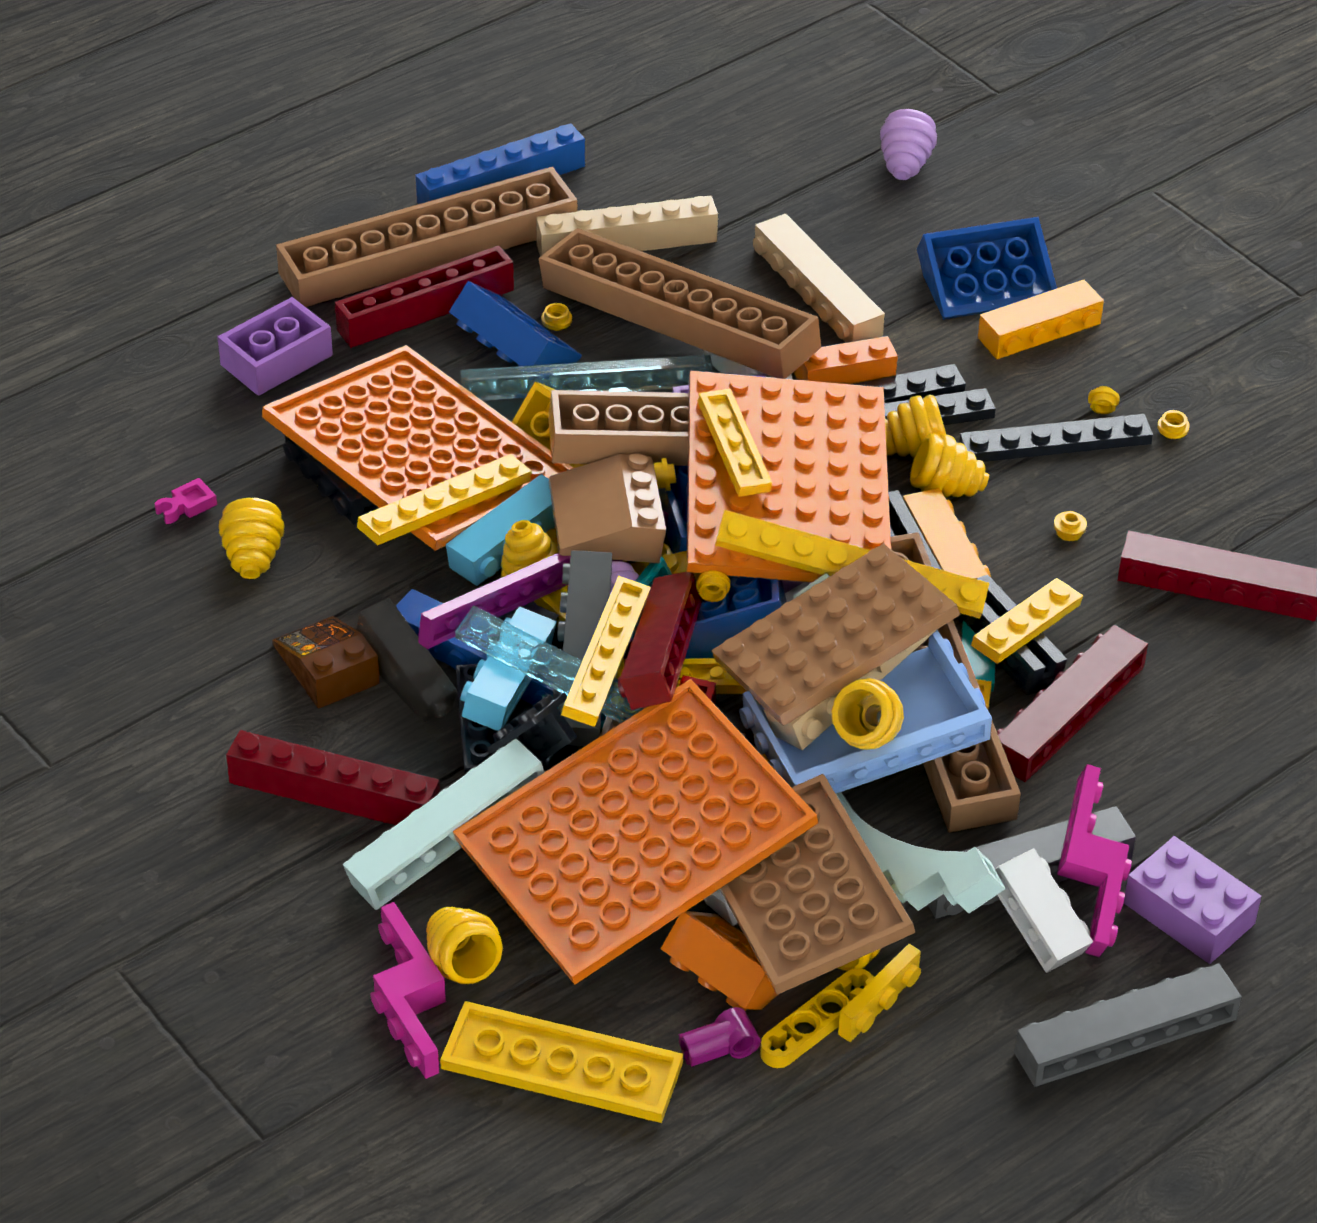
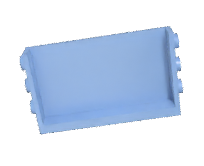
M938 630L929 637L927 648L912 652L881 680L898 695L903 705L904 719L901 730L895 738L880 748L862 750L850 746L840 737L832 724L802 751L775 737L765 715V708L762 705H757L749 691L743 693V708L739 710L744 727L746 729L751 728L754 733V742L758 752L761 755H766L769 760L768 763L791 787L824 774L835 794L990 740L992 716L985 707L981 691L978 688L974 689L969 681L966 667L963 663L957 662L951 643L947 638L943 639Z

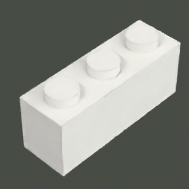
M1034 848L996 868V872L1005 887V890L997 895L1046 973L1082 955L1093 943L1088 926L1078 918L1071 907L1067 893L1059 888L1051 875L1048 863L1038 855Z

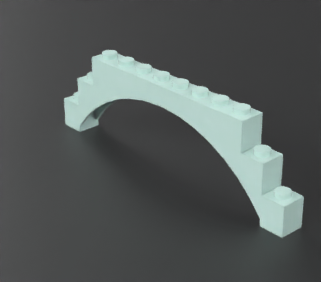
M825 573L793 596L794 599L830 576ZM842 792L836 794L896 896L902 903L908 901L919 911L944 894L953 906L958 903L964 910L971 913L1005 890L991 861L976 847L967 852L939 851L914 846L891 838L863 821L853 811Z

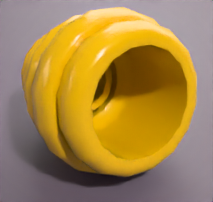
M920 395L913 396L909 399L908 403L899 404L897 411H890L887 414V419H885L886 451L888 456L897 453L900 457H906L910 454L914 458L921 442L928 434L946 435L939 407L933 395H928L923 399Z
M928 434L921 442L915 454L910 472V482L913 487L920 488L921 492L940 488L945 498L951 495L953 497H961L963 494L972 497L978 490L982 492L989 480V473L985 472L983 461L977 460L973 452H968L963 443H957L955 438L950 435Z
M260 498L237 499L230 502L223 509L222 518L219 520V534L222 537V546L225 548L226 555L231 561V567L240 573L243 578L256 579L270 568V562L275 558L276 551L281 545V538L284 536V521L281 519V511L274 503Z
M521 520L514 523L506 533L501 559V578L559 553L558 546L544 532L540 525L531 523L528 520Z
M872 678L859 679L842 688L835 697L831 710L832 723L840 737L850 746L862 750L877 749L893 740L901 730L904 719L903 705L895 691L885 682Z
M444 907L436 911L429 919L426 928L427 948L429 956L443 977L459 984H474L486 979L495 971L501 961L503 946L498 928L488 916L471 909Z

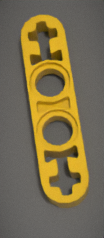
M860 968L845 972L766 1032L761 1041L760 1054L763 1062L773 1068H784L838 1028L840 1011L829 1013L824 1011L821 1006L825 1003L833 1002L840 1005L843 1009L862 990L860 986L865 987L874 978L873 975ZM852 985L856 987L854 990L851 991ZM805 1022L813 1025L815 1030L804 1034L798 1032L795 1026ZM785 1045V1050H784V1051H782L781 1049H779V1048H781L782 1046Z

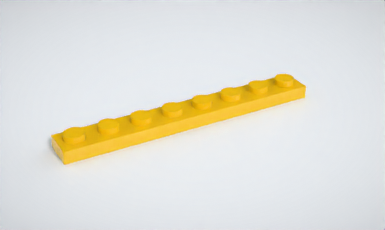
M724 510L715 546L820 575L827 573L829 576H832L841 568L848 566L870 551L869 549ZM903 559L957 604L959 613L976 618L981 617L989 587L988 582Z

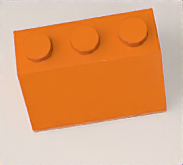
M888 336L821 347L798 367L794 374L797 380L838 384L859 383L895 376L898 355Z
M685 911L678 916L660 948L671 956L669 961L674 966L687 972L691 970L699 976L697 981L702 986L715 992L719 990L727 996L726 1002L733 1008L740 1007L745 1011L746 1009L762 1010L777 996L744 933L716 914Z

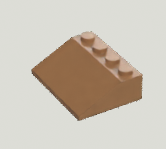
M639 453L631 455L618 454L549 476V488L559 555L571 556V550L611 552L612 560L660 563L666 526L652 457Z

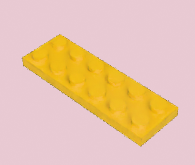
M465 1001L440 1059L441 1069L662 1123L683 1065V1054Z

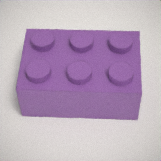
M293 297L218 336L221 366L258 396L333 355L331 327Z
M1173 836L1128 875L1124 904L1204 961L1211 964L1255 924L1261 895Z

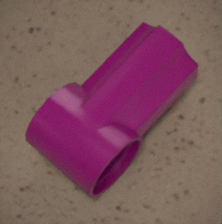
M740 1007L730 1008L722 1012L716 1018L715 1023L679 1034V1045L686 1064L691 1067L727 1054L737 1059L747 1057L754 1053L761 1043L760 1037L748 1015Z

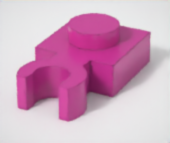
M197 478L171 490L172 498H161L154 503L156 514L163 513L164 522L171 524L177 521L183 513L191 518L216 506L217 498L212 490L200 478Z

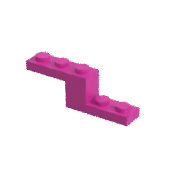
M1087 764L1077 779L1057 875L1099 887L1090 927V937L1093 943L1086 949L1085 953L1100 957L1108 946L1112 947L1117 937L1118 926L1113 925L1115 913H1120L1124 903L1125 893L1121 892L1120 888L1122 880L1126 881L1128 878L1132 860L1127 859L1129 845L1092 834L1096 815L1091 814L1093 803L1097 804L1099 802L1103 783L1098 782L1101 768Z
M395 902L381 907L382 923L378 924V929L386 945L391 943L395 949V957L399 965L373 975L374 992L371 993V1000L376 1011L379 1014L384 1012L387 1017V1024L393 1038L396 1041L401 1039L410 1065L413 1068L418 1066L425 1079L439 1073L438 1049L416 1015L446 1002L445 981Z

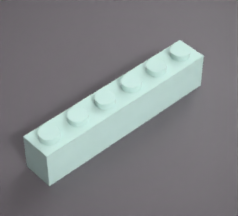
M516 738L506 746L499 748L495 754L477 767L469 770L462 778L440 791L429 802L414 810L403 821L392 829L385 831L378 839L343 863L351 885L375 910L379 909L462 848L455 840L453 831L543 774L544 769L541 761Z

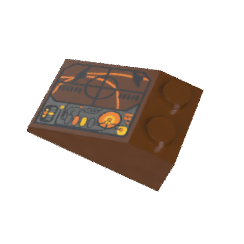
M334 616L272 640L273 646L318 709L380 684L377 653L362 633Z

